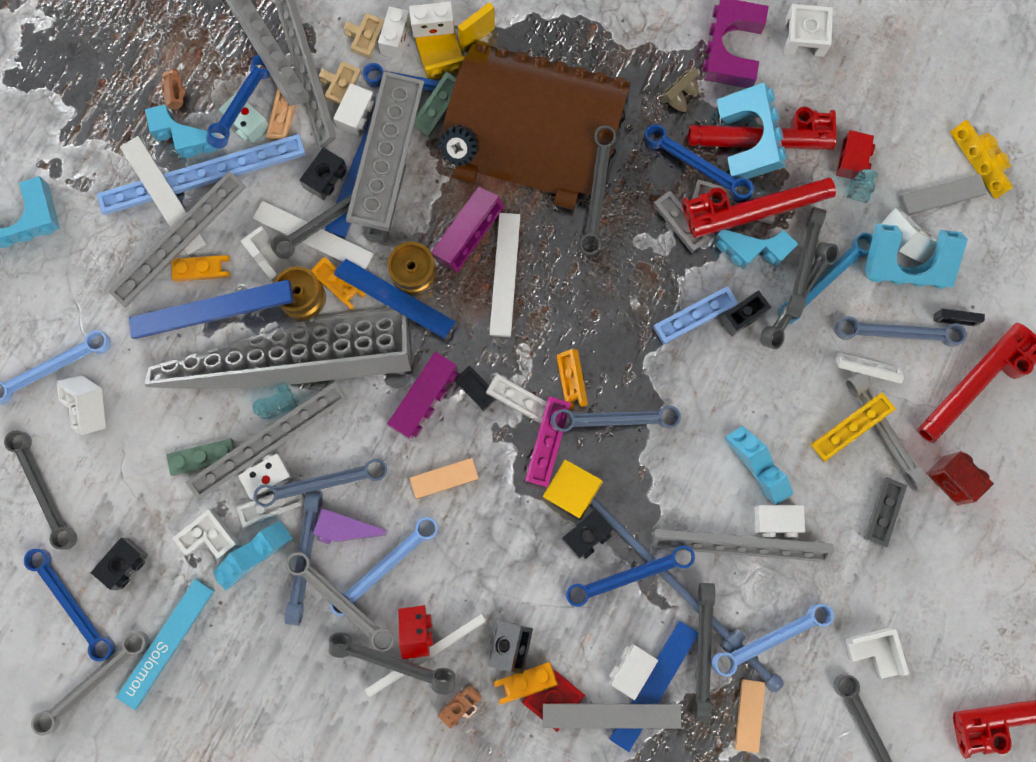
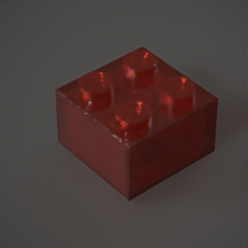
M962 451L943 456L926 473L957 506L977 502L994 485L989 479V474L983 469H979L973 463L972 457Z

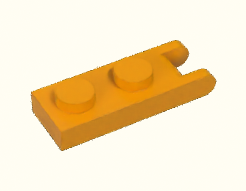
M220 255L174 259L171 262L172 280L178 282L229 278L230 272H222V262L230 261V256Z
M323 257L310 271L316 275L321 284L352 310L354 306L349 302L356 293L362 298L366 294L336 277L334 273L337 268L327 258Z
M571 349L557 354L564 399L571 403L569 411L575 409V400L579 401L581 407L587 406L588 401L578 349Z
M551 662L525 670L523 674L517 673L493 682L494 687L504 686L507 697L498 700L500 705L558 685Z

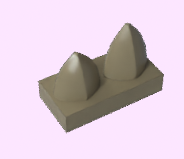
M695 67L685 71L658 97L662 104L668 102L673 108L681 112H687V103L682 90L693 96L699 94V86L696 80L699 73Z

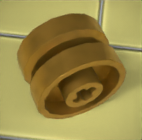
M413 241L404 242L396 246L389 255L387 261L388 272L393 284L398 289L409 295H417L429 290L434 284L437 275L434 257L423 244Z
M300 266L289 267L275 278L274 283L284 280L291 281L294 302L280 305L279 307L292 319L299 321L309 320L317 316L324 308L326 291L316 275L308 268Z

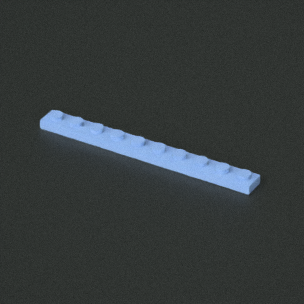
M296 134L163 175L175 194L219 182L229 171L235 176H239L306 156L300 135ZM141 181L97 193L100 209L104 215L153 201Z

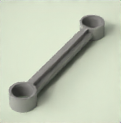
M856 372L845 379L849 392L859 399L862 406L873 399L869 392L868 382L861 373ZM886 417L878 422L875 426L903 469L904 478L909 487L914 491H919L929 485L927 475L920 467L915 465Z
M297 552L288 557L286 562L287 570L293 575H301L371 638L372 647L376 651L386 652L391 649L394 644L393 633L389 629L379 628L311 566L310 559L306 554ZM296 556H303L305 558L306 568L304 571L295 572L291 569L290 562L292 558ZM381 631L387 632L391 637V643L386 648H379L374 643L376 634Z
M141 631L128 633L123 638L122 647L53 708L39 712L33 717L31 721L33 732L43 736L56 731L59 727L60 719L128 658L132 655L142 654L147 650L149 646L148 636ZM133 635L140 636L143 642L141 649L136 652L132 651L129 646V640ZM44 714L50 716L52 720V726L48 731L41 729L39 724L40 718Z

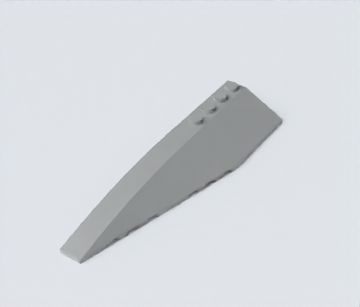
M392 308L315 317V321L306 324L302 321L295 323L296 327L286 330L283 327L275 329L272 334L266 336L262 333L228 343L229 347L222 349L215 347L209 349V353L197 356L195 353L188 355L187 358L179 362L175 359L148 367L145 386L187 389L249 388L411 371L408 319Z

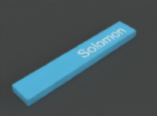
M194 579L116 696L117 699L134 710L138 709L215 590L198 579Z

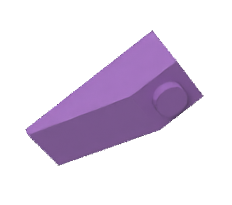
M322 509L313 534L319 536L318 541L330 545L331 541L343 542L386 536L388 531Z

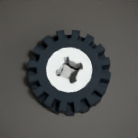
M455 125L448 128L438 144V148H441L439 151L440 155H444L443 160H449V165L455 163V167H459L460 164L462 166H465L467 163L469 164L479 149L477 147L479 140L475 139L477 137L476 133L472 134L471 128L465 129V125L461 127Z

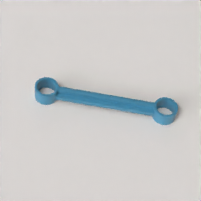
M859 234L852 241L851 248L818 277L806 296L804 308L860 256L868 255L869 250H862L858 246L857 241L858 239H865L871 245L872 234ZM788 301L785 302V303L779 308V310H778V317L780 316L781 312L783 311V307H785V306L787 305ZM799 318L791 319L789 324L795 323Z

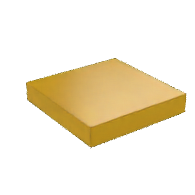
M490 2L458 25L459 46L463 52L469 49L474 42H478L495 29V9Z
M564 460L542 497L581 520L603 481L571 462Z

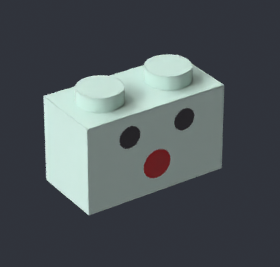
M237 93L218 109L222 116ZM246 103L232 126L237 130L236 134L243 141L247 139L250 143L254 144L267 131L269 124L259 112Z

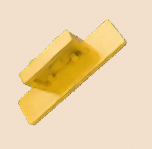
M969 120L963 121L950 131L978 175L981 174L984 184L995 199L1013 188V185L1004 173L1012 165L1007 154L1002 152L997 145L998 142L989 132L979 136Z

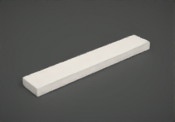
M137 136L120 146L170 228H172L187 211L143 141ZM199 234L184 250L187 255L191 256L206 247L207 243L202 235Z
M264 201L261 202L252 218L255 222L287 236L308 223ZM323 229L301 242V244L341 263L348 259L365 270L369 268L375 256L373 253Z
M499 214L489 334L494 337L511 338L520 214Z
M481 613L431 646L430 656L412 658L408 662L421 665L485 623L486 618ZM392 671L366 688L365 692L368 697H371L405 674Z

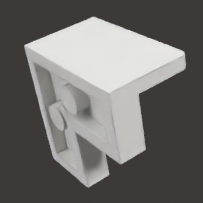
M895 208L881 223L896 225L902 231L899 252L922 264L932 256L937 239L932 233L919 227L908 214Z
M260 226L242 239L241 243L274 283L275 278L282 271L292 267L287 259H281L275 255L271 248V238L264 228Z
M82 375L56 381L59 402L69 408L70 424L74 431L80 435H85L106 428L102 388Z
M209 509L172 538L185 556H189L204 543H206L217 559H221L233 548L241 546V543L218 513Z
M885 628L844 638L850 661L872 657L878 678L909 675L896 629Z

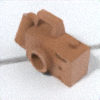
M173 68L162 74V96L165 97V105L168 109L179 110L183 104L185 87L181 85V77L178 70Z
M468 686L463 692L460 690L438 714V717L451 729L454 725H458V721L462 716L469 719L478 710L476 704L481 700L482 695L472 686ZM471 707H474L475 709L470 714H468L467 711Z

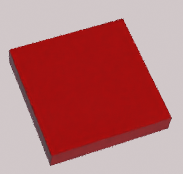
M554 670L558 683L557 686L526 696L522 701V704L542 720L543 703H580L585 697L584 693L556 670ZM553 728L556 732L560 730V728Z

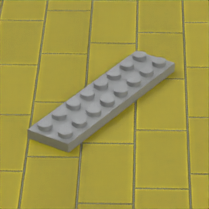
M386 71L383 72L346 222L389 231L424 87L423 80Z

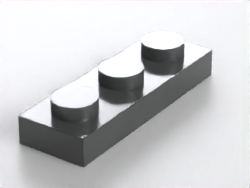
M887 477L883 478L863 540L884 548L888 547L907 485Z

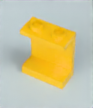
M455 27L452 34L414 37L427 79H440L446 72L449 74L459 73L465 56H462L455 34Z

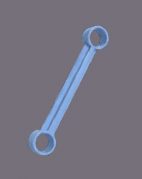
M98 330L91 331L87 334L85 342L5 383L0 382V386H3L5 390L3 397L0 398V405L8 403L14 392L92 352L96 354L106 353L111 346L109 336ZM102 335L104 337V344L99 349H93V339Z
M429 517L421 518L411 535L347 592L342 594L355 605V601L421 542L431 540L437 535L438 524L436 521ZM425 520L431 521L435 525L434 534L428 537L421 535L419 531L421 523ZM330 602V608L332 612L336 615L344 616V614L338 612L335 606Z
M814 604L809 607L806 615L732 653L719 652L715 654L711 660V667L717 675L731 676L736 672L739 664L814 626H829L834 619L833 610L827 604ZM818 607H822L826 612V620L823 623H819L815 619V610ZM721 656H727L731 662V667L726 673L721 672L718 668V660Z

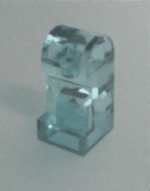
M869 169L860 170L851 180L847 198L867 203L870 200L871 193L875 190L878 173Z
M287 384L277 387L279 393L268 398L257 399L252 407L254 414L262 419H270L297 407L298 405L290 387Z

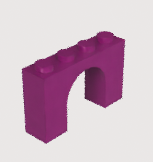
M720 0L718 5H714L712 17L715 18V22L711 23L709 35L712 36V39L708 41L705 52L709 56L708 60H704L702 72H706L705 81L743 88L754 86L757 80L760 61L740 58L730 54L723 45L722 37L731 31L762 34L766 25L769 6L740 0Z

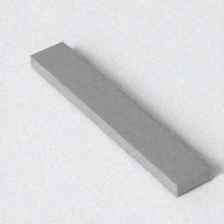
M543 703V728L681 729V704Z

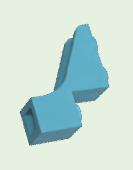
M166 105L145 109L149 131L156 141H164L173 137L175 150L181 158H192L196 154L212 153L217 149H221L214 148L208 144L206 130L174 122L172 113Z
M721 230L714 239L716 247L720 251L726 252L731 257V261L743 270L760 253L767 263L777 267L798 245L784 230L775 237L766 240L756 239L729 230Z
M744 426L739 427L725 437L728 445L753 474L763 494L773 504L778 505L794 494L787 475L774 465L768 447Z
M278 521L261 530L251 542L229 553L216 568L213 574L216 581L222 585L225 591L234 586L264 560L282 550L293 539L282 522Z

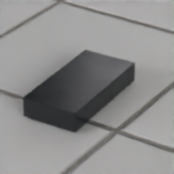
M940 309L934 313L933 321L975 327L985 321V314Z
M470 365L456 377L455 382L483 412L497 400L486 394L489 385Z

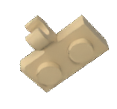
M366 13L360 27L346 22L343 28L345 30L344 35L350 38L355 37L351 45V52L370 59L379 40L385 20Z
M343 61L335 75L322 69L318 76L321 78L320 82L330 85L325 94V100L340 106L350 83L356 85L361 75V69Z

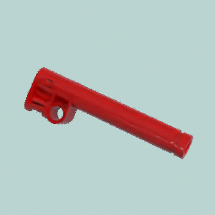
M800 107L791 119L790 128H781L783 133L782 147L785 149L834 150L837 137L835 110H830L829 113H818L817 110H812L809 107ZM799 117L805 119L806 122L801 121ZM689 125L688 146L753 148L761 140L764 127Z
M828 177L820 181L818 180L730 206L725 191L717 187L707 193L700 194L698 198L691 200L683 198L681 204L690 233L693 238H698L834 198L836 196V187L833 180ZM711 197H716L720 203H714Z
M1015 323L930 414L925 422L918 427V433L928 442L935 443L1001 370L1013 379L1030 374L1036 364V334L1025 325ZM1017 364L1021 366V371L1017 368Z
M1036 700L953 712L957 743L963 758H971V754L977 753L984 755L1008 753L1012 747L1009 728L1036 724ZM996 737L999 739L997 747L994 746V739Z

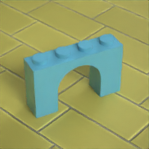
M764 82L717 99L720 119L727 125L748 117H759L764 124L763 136L755 147L728 157L730 173L735 179H749L786 167L785 159H787V153L781 144L783 133L777 124L779 113L777 108H774L773 103L776 100L773 88H769Z
M40 176L19 182L24 200V212L14 225L0 228V248L10 247L13 243L20 241H30L33 237L39 235H50L53 231L60 229L49 184Z
M875 225L864 268L868 279L873 282L891 281L894 284L912 283L919 287L933 285L940 289L954 287L968 241L962 232L940 230L932 256L922 265L904 267L897 263V253L903 234L896 225Z

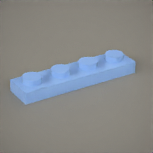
M727 286L655 324L653 328L662 344L665 345L738 305V302Z

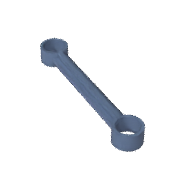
M847 316L837 322L835 326V333L842 340H849L856 335L937 340L942 341L948 347H955L963 343L967 337L965 328L957 323L951 324L946 328L859 323L854 317ZM842 322H849L853 326L854 332L852 335L843 333L841 330ZM948 329H954L958 332V342L949 339Z
M674 406L662 407L658 411L572 414L569 410L562 409L553 413L550 422L553 429L558 432L568 431L572 427L659 424L663 428H671L679 424L681 414ZM666 409H670L675 416L674 422L670 425L666 424L662 419V414ZM561 412L567 414L570 419L569 425L564 429L558 427L555 421L557 414Z
M372 459L365 466L280 486L260 485L254 492V500L261 507H269L276 500L363 479L378 481L385 477L387 466L380 459ZM373 461L379 462L383 466V473L378 478L371 477L367 472L369 464ZM265 487L270 488L274 494L273 500L268 504H262L257 499L258 491Z
M322 491L306 493L304 502L305 515L298 552L306 554L309 559H311L314 541L313 532L322 506ZM297 556L295 572H302L306 568V560L303 556ZM294 575L290 601L285 612V624L300 626L304 613L303 600L307 581L301 575Z

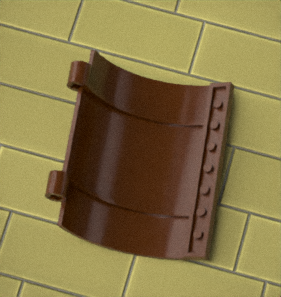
M484 41L474 42L467 52L456 78L441 137L451 126L459 125L461 127L465 125V129L471 128V133H476L477 137L475 139L479 140L477 145L479 149L469 164L467 163L465 166L460 164L459 167H455L453 178L474 184L478 173L554 193L556 194L555 206L574 210L579 192L591 195L598 147L594 139L595 132L599 127L607 125L612 127L617 133L631 83L621 77H607V74L602 72H588L583 67H569L564 62H550L545 57L538 56L535 58L528 56L525 52L508 51L509 49L503 46L496 48L489 46ZM607 128L600 130L597 135L599 142L605 145L613 140V133Z

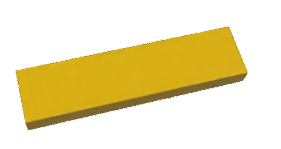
M881 392L813 442L811 446L823 462H825L895 411L896 408L884 393Z

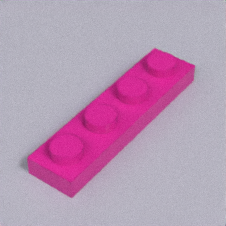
M548 397L525 481L548 487L563 432L553 429L550 422L551 416L558 410H569L570 402ZM563 412L557 414L555 421L558 427L564 429L567 414Z

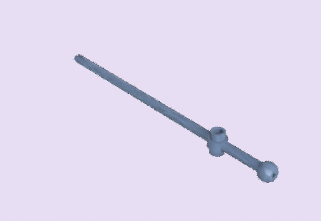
M594 497L590 506L594 510L596 509L608 524L647 563L656 560ZM668 570L658 573L699 614L698 600ZM713 616L712 627L724 640L720 645L722 649L727 653H732L743 647L742 642L746 637L738 629H735L732 633L729 632ZM755 657L747 660L766 680L768 690L778 692L783 687V679L779 675L771 674Z

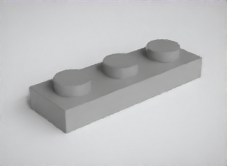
M671 191L654 202V208L691 253L709 241L710 238L707 235L698 238L692 237L683 213L682 204Z

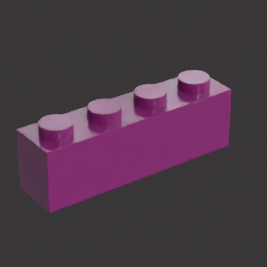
M478 187L470 196L467 204L459 211L456 219L446 229L445 234L435 244L431 252L439 264L458 273L503 210L504 205L498 195Z
M434 352L387 425L410 441L413 437L417 438L423 429L421 425L424 420H429L435 411L433 407L436 402H441L447 391L445 388L449 383L453 384L458 376L457 365L439 353Z

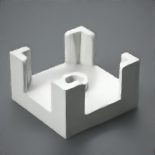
M792 4L786 16V25H789V36L785 42L784 53L794 54L798 46L818 48L815 56L825 57L832 42L833 7Z

